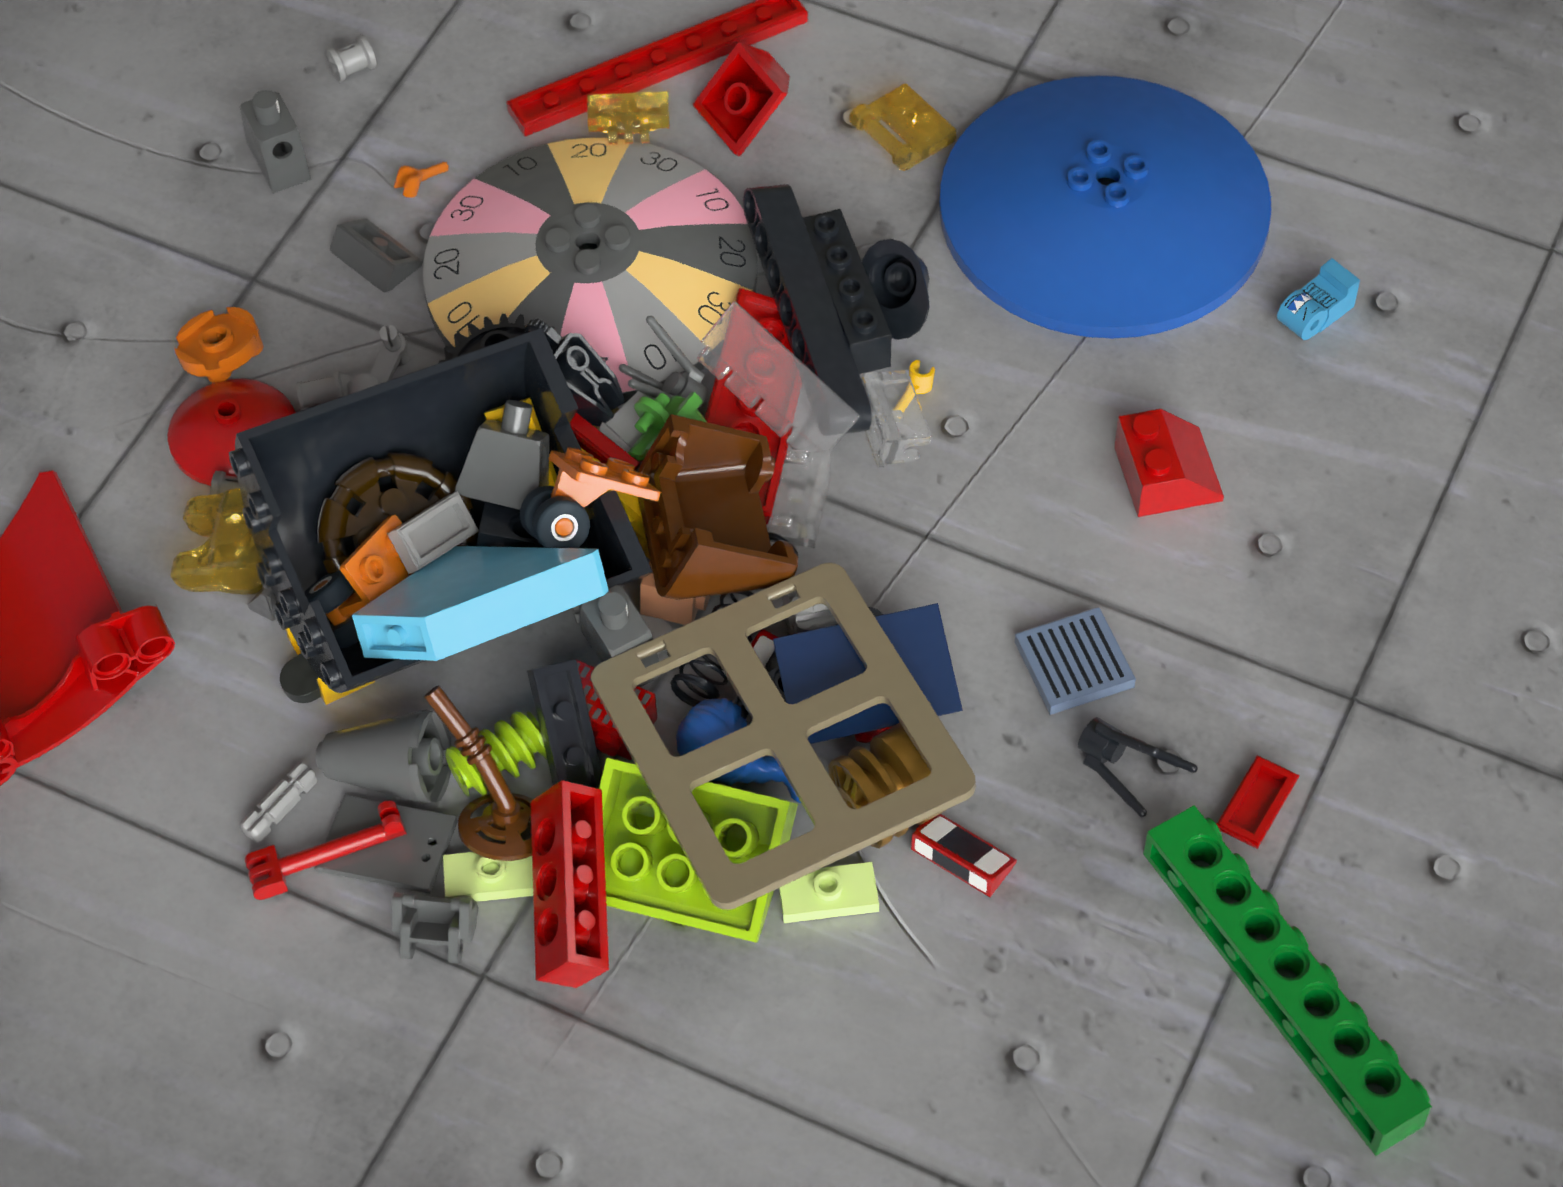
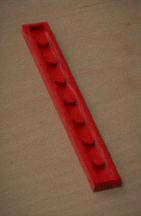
M756 0L506 101L507 110L523 135L527 137L731 53L738 42L753 45L807 23L808 12L799 0Z

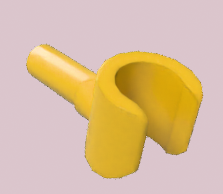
M914 360L910 364L907 388L892 410L894 416L900 418L917 394H925L931 391L935 367H932L927 374H919L920 360Z

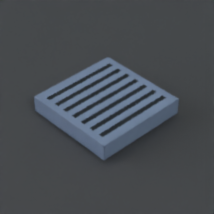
M1100 607L1015 634L1017 649L1050 715L1135 688L1136 678Z

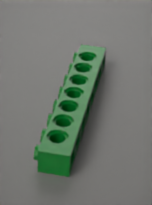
M1194 805L1147 831L1143 855L1374 1155H1379L1423 1128L1432 1107L1426 1089L1418 1080L1409 1078L1399 1065V1059L1393 1047L1386 1040H1379L1368 1026V1019L1363 1009L1356 1002H1350L1338 988V981L1333 971L1326 964H1320L1309 951V946L1303 933L1296 926L1290 927L1279 913V906L1273 895L1266 889H1260L1251 877L1250 869L1243 857L1238 853L1233 854L1223 842L1222 834L1217 824L1209 817L1204 818ZM1202 860L1207 862L1210 866L1200 867L1193 864L1191 861ZM1231 896L1235 898L1238 902L1227 903L1221 900L1219 897ZM1248 933H1261L1267 939L1255 940ZM1286 969L1292 971L1297 977H1283L1277 970ZM1317 1007L1322 1009L1327 1015L1315 1016L1309 1013L1306 1008ZM1347 1045L1353 1048L1357 1054H1343L1336 1046ZM1378 1084L1387 1091V1094H1375L1366 1085Z

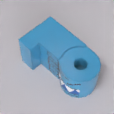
M1331 258L1321 266L1317 277L1302 289L1291 293L1285 299L1278 310L1277 319L1301 339L1308 340L1318 332H1322L1355 306L1360 279Z

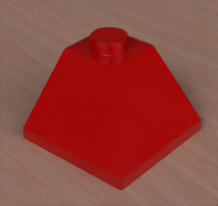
M738 42L692 105L736 156H741L788 94L790 76L768 51Z

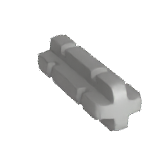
M304 763L296 764L286 774L289 779L287 781L285 779L280 780L256 805L259 810L257 812L254 810L250 811L240 823L242 831L247 837L255 842L262 841L272 830L269 826L271 824L277 825L302 799L299 794L301 792L302 794H307L317 783L316 774Z

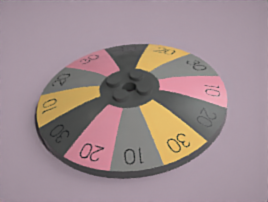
M580 138L548 143L517 153L489 167L463 187L446 206L430 234L423 264V284L429 315L445 346L455 347L454 335L456 333L468 337V324L470 323L478 329L484 328V317L486 316L494 325L500 323L501 314L504 313L509 323H515L520 314L524 315L525 325L531 319L539 318L547 323L549 327H555L556 332L562 337L569 333L581 334L616 375L625 399L624 403L628 402L638 390L628 385L632 377L619 371L620 364H626L663 384L673 372L680 374L686 372L646 322L647 316L651 315L656 319L692 365L701 371L722 353L739 287L756 292L758 275L757 250L745 218L744 210L734 195L719 179L705 168L673 151L652 144L616 138ZM585 243H594L598 245V247L594 250L579 249V247Z

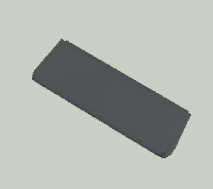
M367 218L337 225L330 246V251L382 292H388L419 269L423 262Z

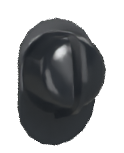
M894 239L878 241L867 250L862 263L892 338L896 340L907 339L919 332L927 320L930 308L928 268L923 260L914 253L913 249L904 242Z

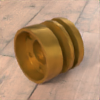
M901 723L874 736L870 741V752L864 747L857 746L851 749L848 756L840 755L828 765L830 778L847 806L851 809H859L931 774V771ZM942 811V812H940V813H938V814H936V815H934V816H931V817H929V818H927V819H925V820H923V821H921V822H919V823H917V824L922 825L923 823L929 821L930 819L936 817L937 815L943 813L944 811ZM909 827L893 834V836L901 837L909 830ZM893 836L884 838L871 846L880 849L887 845L893 839Z

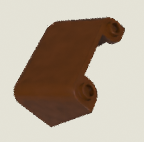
M670 414L644 457L638 471L649 476L648 483L661 492L658 501L638 497L658 595L665 598L682 600L766 589L794 577L798 568V556L789 542L779 540L771 546L759 496L761 487L771 479L775 468V461L770 453L767 436Z

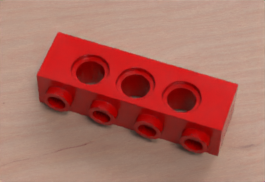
M561 780L531 800L536 981L578 988L609 970L602 790Z

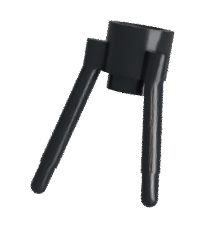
M1098 717L1093 718L1088 723L1079 738L1078 748L1087 753L1083 764L1096 771L1140 817L1146 816V809L1104 765L1105 762L1116 763L1124 753L1126 746L1191 773H1195L1198 770L1196 764L1122 733V731Z

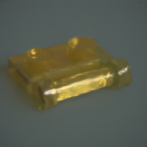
M906 83L869 105H858L849 115V122L858 130H865L892 156V162L901 171L909 170L956 141L957 130ZM882 119L907 144L903 145L879 121Z

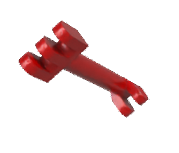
M387 800L378 805V812L382 823L280 858L273 844L248 853L244 860L246 868L249 870L250 883L253 884L252 892L254 898L264 900L287 892L288 887L285 876L406 835V829L396 803L392 800Z

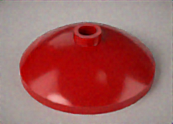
M228 379L209 384L188 396L173 414L167 435L172 458L179 469L188 477L199 483L211 486L215 471H223L228 476H236L229 458V452L235 450L236 433L294 414L295 410L283 393L264 382L251 379Z

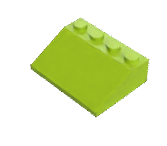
M606 758L599 789L602 790L607 906L758 943L774 890L730 910L720 909L713 905L637 766ZM711 782L704 783L693 789L692 794L732 863H743L790 840L798 803Z

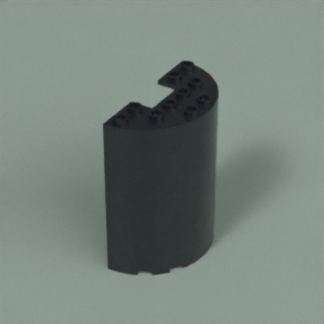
M542 328L236 433L235 450L229 452V458L239 481L244 504L242 509L244 520L253 536L261 562L256 563L258 577L265 589L271 587L277 603L273 605L280 627L283 630L290 628L303 656L330 690L336 693H343L427 660L364 658L360 642L348 648H340L330 627L332 623L325 615L319 599L309 604L304 592L312 584L328 574L323 564V561L326 560L323 544L318 543L317 534L319 515L325 498H331L337 488L334 483L350 467L369 457H373L374 461L387 458L388 453H407L424 457L433 461L432 466L440 472L445 473L448 471L459 480L479 426L487 421L484 413L490 409L505 405L507 400L520 401L530 397L541 431L549 434V454L551 450L565 454L567 447L581 450L570 426L578 406ZM553 463L556 475L558 476L560 468ZM390 476L379 478L380 493L393 488ZM422 481L415 492L428 499L434 488ZM613 490L602 494L584 507L589 516L590 529L586 540L578 548L599 550L608 589L615 585L623 586L649 576L653 571L617 492ZM352 497L346 509L355 516L362 503ZM470 498L474 507L470 509L471 517L476 526L478 525L479 530L485 501ZM353 536L340 539L344 556L351 555L356 550Z

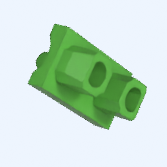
M691 392L687 398L676 395L670 399L664 393H660L655 400L643 396L639 398L634 404V409L640 419L634 426L643 434L628 451V454L637 461H643L670 414L707 422L697 410L703 400L695 392Z

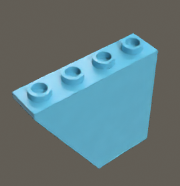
M455 546L352 614L364 658L438 661L604 596L609 592L598 549Z

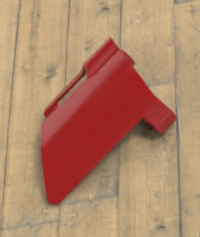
M53 470L38 474L16 515L0 537V786L11 778L16 768L62 744L97 719L126 694L138 680L166 659L175 647L174 639L157 605L156 607L149 605L141 606L123 613L59 476Z

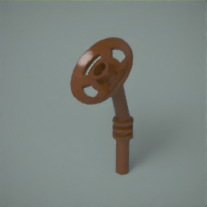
M439 685L432 688L424 695V698L455 737V747H462L461 755L469 756L466 760L469 765L475 764L490 794L473 800L462 810L458 819L460 839L474 853L492 860L514 861L532 856V837L523 841L520 833L527 829L529 821H531L530 807L531 800L533 799L525 795L511 793L490 753L492 746L489 743L484 745L486 738L483 735L477 736L480 730L476 726L470 727ZM486 803H490L484 809L482 816L471 818L476 809ZM481 831L492 839L505 841V844L488 841L477 833Z

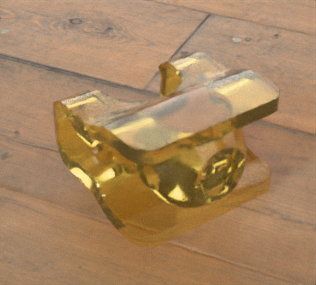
M240 488L229 489L221 494L199 495L187 501L183 515L187 526L196 534L210 538L198 548L179 552L175 556L170 576L180 588L189 592L220 591L241 595L254 594L263 588L256 570V563L261 562L253 536L244 520L242 511L244 504Z

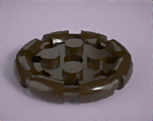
M388 453L387 458L375 461L373 457H369L350 467L334 483L337 488L330 499L325 498L319 515L318 543L323 544L326 556L323 564L327 573L332 574L340 570L342 563L350 556H344L341 538L353 536L354 546L357 549L387 517L396 515L403 524L442 498L454 493L458 480L448 471L442 473L432 466L433 461L407 453ZM390 476L393 488L380 493L379 478ZM422 481L434 488L428 499L415 492ZM461 496L470 513V509L474 508L470 498ZM352 497L362 503L355 516L346 509ZM478 532L457 546L476 547Z

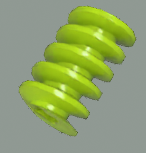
M516 711L510 716L511 726L506 721H497L494 725L495 735L488 729H482L478 733V736L483 735L486 738L484 745L489 743L492 746L490 753L500 772L506 769L515 779L520 777L518 762L523 761L533 770L536 768L535 753L539 752L547 760L539 723L530 711H527V717L522 712ZM450 746L445 751L447 763L463 793L469 797V789L473 787L482 796L487 795L486 785L475 764L469 765L466 761L469 756H462L456 747Z

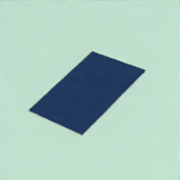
M938 603L876 616L875 618L936 714L942 716L963 711ZM839 625L773 639L785 699L788 704L801 702L866 671L864 664ZM879 703L811 734L808 737V741L810 744L891 727L900 722L888 704Z

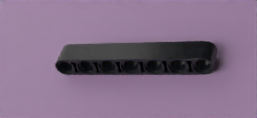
M783 184L746 188L743 196L745 218L821 433L824 436L868 431L872 418L870 403L791 186Z

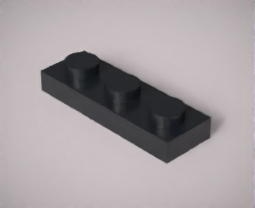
M576 659L527 670L553 786L563 780L599 789L603 774Z

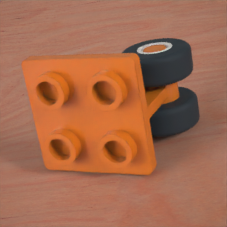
M567 447L565 454L551 450L549 460L560 468L555 485L542 486L531 491L522 502L520 520L524 529L545 548H578L586 540L590 529L589 516L584 507L609 489L654 501L659 500L661 492L648 483L649 476L634 471L635 466L628 462L608 458L607 464L592 460V454L571 447Z
M396 515L387 517L342 563L340 570L323 576L304 592L309 604L319 599L325 615L332 623L330 627L340 648H348L359 642L352 614L413 574H408L387 535L388 532L402 524Z

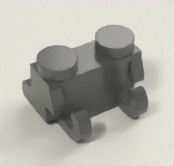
M412 891L408 894L395 892L392 898V932H395V935H400L401 958L412 959L416 943L448 946L449 963L460 964L463 954V947H460L461 938L462 941L472 942L476 929L477 901L465 895L450 899L428 897L420 891Z

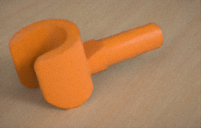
M445 161L419 170L411 166H402L397 173L394 188H404L403 195L405 197H416L422 181L448 171L449 166Z

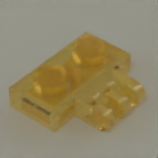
M668 91L588 95L589 132L608 133L609 145L617 144L618 135L625 134V144H633V134H640L641 143H650V131L670 128Z

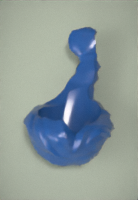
M727 698L703 700L692 707L687 716L681 721L677 730L676 742L679 755L687 754L746 727V720L741 716V707ZM763 756L711 780L712 783H722L728 787L737 782H754L757 784H764L771 780L783 782L787 786L791 798L801 803L776 759L772 756Z

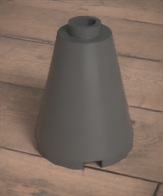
M422 710L329 732L323 742H320L317 746L316 762L318 768L323 770L324 775L331 780L423 804L439 802L447 790L451 775L449 765H443V750L452 746L449 729L435 711Z

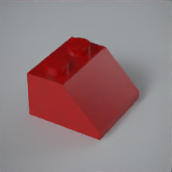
M1163 409L1118 416L1114 448L1138 517L1223 501L1224 495L1198 426Z

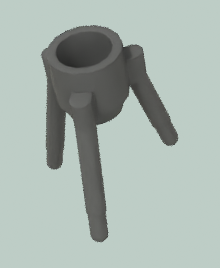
M651 315L647 316L646 322L686 372L681 374L673 372L663 384L626 364H620L619 371L632 377L628 382L631 388L655 399L660 393H664L671 399L672 396L676 395L687 398L691 392H695L703 400L697 409L699 410L708 394L707 387L701 383L705 374L692 365L656 319Z

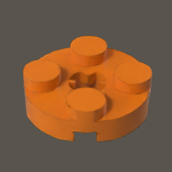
M226 307L227 314L215 316L213 310H209L189 320L176 336L179 345L175 348V354L182 368L191 375L207 377L210 382H222L231 376L232 371L247 363L252 357L260 354L264 348L260 331L254 317L247 310L238 307Z

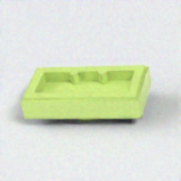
M474 852L443 855L445 898L452 899L465 895L478 902L533 896L532 856L514 861H498L482 857Z
M872 862L820 868L779 888L784 923L879 912V899Z

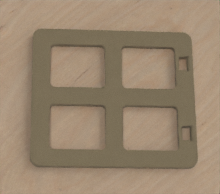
M835 563L818 565L598 664L591 674L596 694L713 905L720 909L730 910L748 903L964 802L976 790V779L973 770L843 567ZM796 591L797 600L777 609L774 607L772 601ZM824 604L829 608L864 664L866 671L801 702L788 704L782 698L747 638L756 631L814 605ZM665 649L667 650L668 658L645 668L641 661L642 659ZM711 654L716 657L753 721L750 725L682 756L674 757L668 752L634 689L645 681L703 655ZM879 703L888 704L928 766L931 774L859 809H851L845 803L809 743L808 737ZM763 756H772L776 759L815 827L810 832L740 864H734L728 859L696 802L692 791L704 783Z

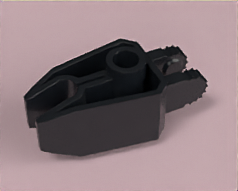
M539 318L531 319L525 327V332L543 329L578 406L576 413L591 425L600 427L602 422L606 423L613 419L615 415L612 410L625 401L616 375L581 334L569 333L562 337L543 320L541 321Z

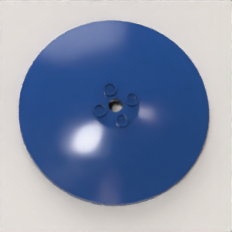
M1081 76L1053 80L1016 92L999 101L974 120L957 140L944 166L940 184L939 212L941 228L953 259L973 285L991 301L1028 322L1050 330L1091 338L1115 339L1158 334L1179 328L1200 319L1228 301L1246 283L1262 257L1270 227L1271 194L1265 171L1254 149L1228 120L1212 108L1180 91L1148 81L1118 76ZM1101 178H1111L1114 179L1117 183L1103 185L1099 183L1097 180Z

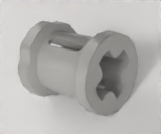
M364 35L356 37V42L335 50L331 47L325 51L328 64L339 83L345 81L347 75L364 68L369 70L377 68L373 49Z

